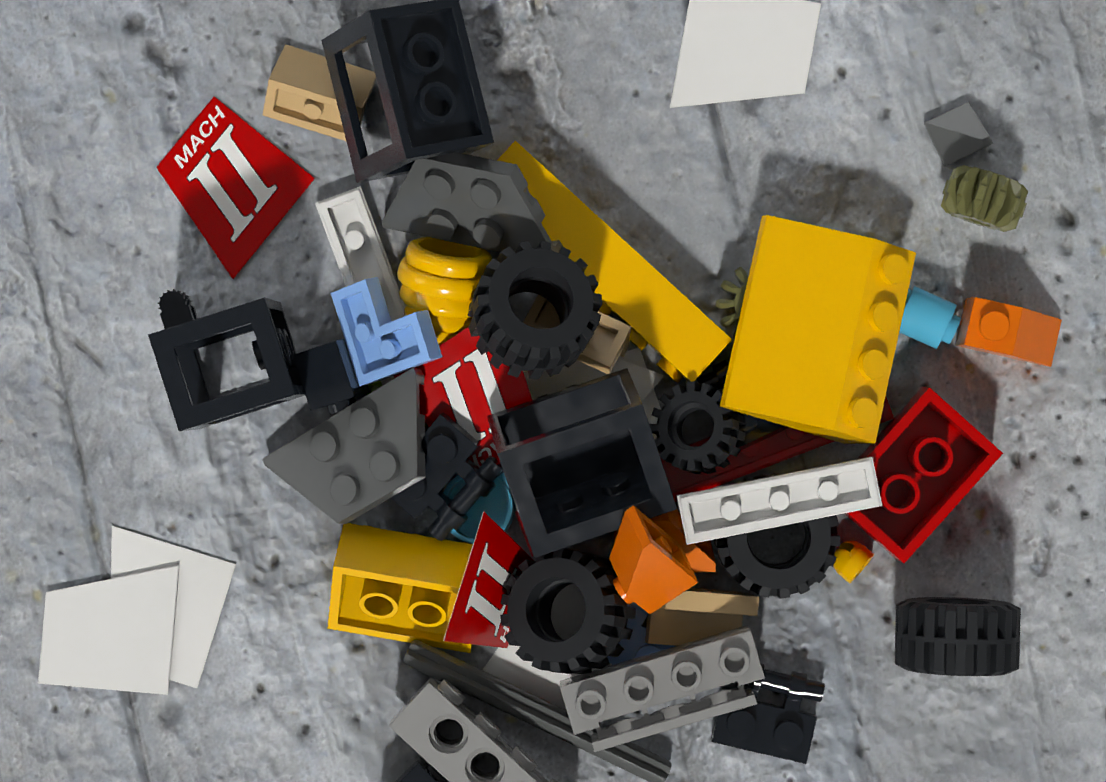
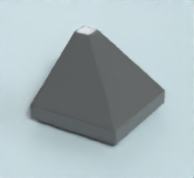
M969 102L924 123L944 167L993 144Z

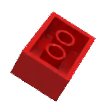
M921 387L877 436L876 443H871L858 457V459L873 457L882 506L845 514L896 560L905 564L1001 457L1003 452L930 387Z

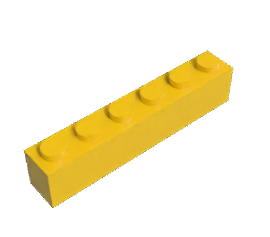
M515 140L497 161L518 165L528 183L529 193L537 199L546 215L541 223L551 241L560 240L563 247L571 251L569 259L576 262L581 258L588 265L584 272L586 277L595 275L598 286L594 293L602 295V306L599 312L607 316L613 312L625 324L631 326L629 340L641 351L647 344L662 357L656 365L677 384L683 377L688 382H694L732 339Z

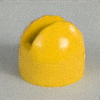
M845 541L835 551L837 558L833 568L850 584L867 566L875 554L857 541Z

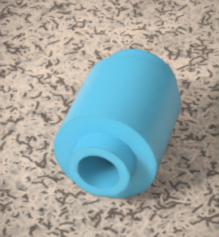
M914 286L912 290L908 289L899 333L937 349L941 341L947 344L951 343L962 318L954 315L957 307L956 304Z

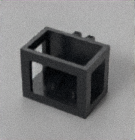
M433 0L369 10L321 40L357 183L408 174L417 159L455 152L469 155L494 143L459 0ZM368 43L392 140L391 145L369 156L343 57L345 51L357 44Z
M175 289L173 291L167 290V293H163V296L159 297L158 309L162 311L160 316L164 330L148 334L179 432L202 429L306 396L293 355L297 354L281 302L264 297L198 318L195 307L191 305L193 301L189 299L190 296L186 295L185 292L181 293L179 290L176 292ZM254 331L256 340L252 341L253 351L259 368L261 370L266 369L270 381L210 400L195 350Z
M628 368L579 385H571L564 390L539 396L535 400L487 416L497 455L534 558L618 530L625 511L633 505L649 519L677 509L643 404Z

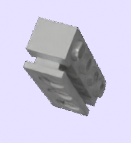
M746 625L597 669L591 673L560 680V690L573 734L576 735L596 729L597 733L592 735V745L594 752L756 705L757 702L752 689H744V684L765 679L752 632ZM737 682V689L719 691L696 701L694 694ZM690 696V703L668 706L650 715L647 708ZM642 710L644 715L643 717L621 720L605 728H602L600 723Z
M431 677L389 724V727L449 782H549L535 769L538 764L519 746L516 745L512 748L499 736L502 731L486 715L481 712L476 715L463 703L465 697L446 679L438 684ZM445 719H453L462 726L463 735L454 740L445 739L438 732L437 724ZM479 753H491L496 756L500 765L493 772H481L475 767L473 758Z

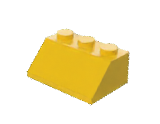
M343 524L333 565L328 629L408 643L418 639L433 647L471 653L472 644L446 642L443 640L473 544L450 540L439 541L436 538L419 534L380 529L368 525Z

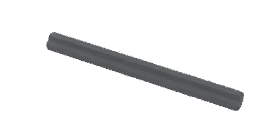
M418 639L411 642L404 656V663L441 682L446 679L458 690L648 782H665L670 773L672 764L669 760L632 742L594 752L592 735L597 733L596 729L574 735L567 711Z

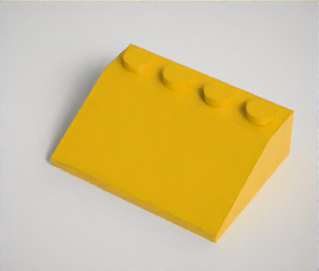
M763 215L720 407L843 444L876 443L916 252L875 238Z

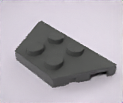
M458 152L415 160L382 220L383 228L501 252L509 246L515 252L519 243L530 241L532 249H536L540 241L550 242L551 250L559 252L561 247H563L560 240L551 241L541 222L546 215L537 199L529 193L528 183L517 164Z
M411 368L264 457L262 459L264 465L339 524L349 523L426 477L425 453L422 449V439L425 435V415L420 414L419 385H424L422 370Z

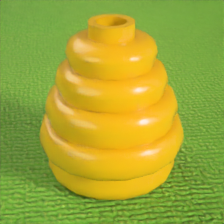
M419 237L409 242L405 252L406 257H403L400 261L397 271L398 279L402 283L399 296L406 304L404 316L418 311H429L440 346L469 327L472 317L468 316V310L473 298L472 295L486 266L492 260V256L487 250L432 237Z

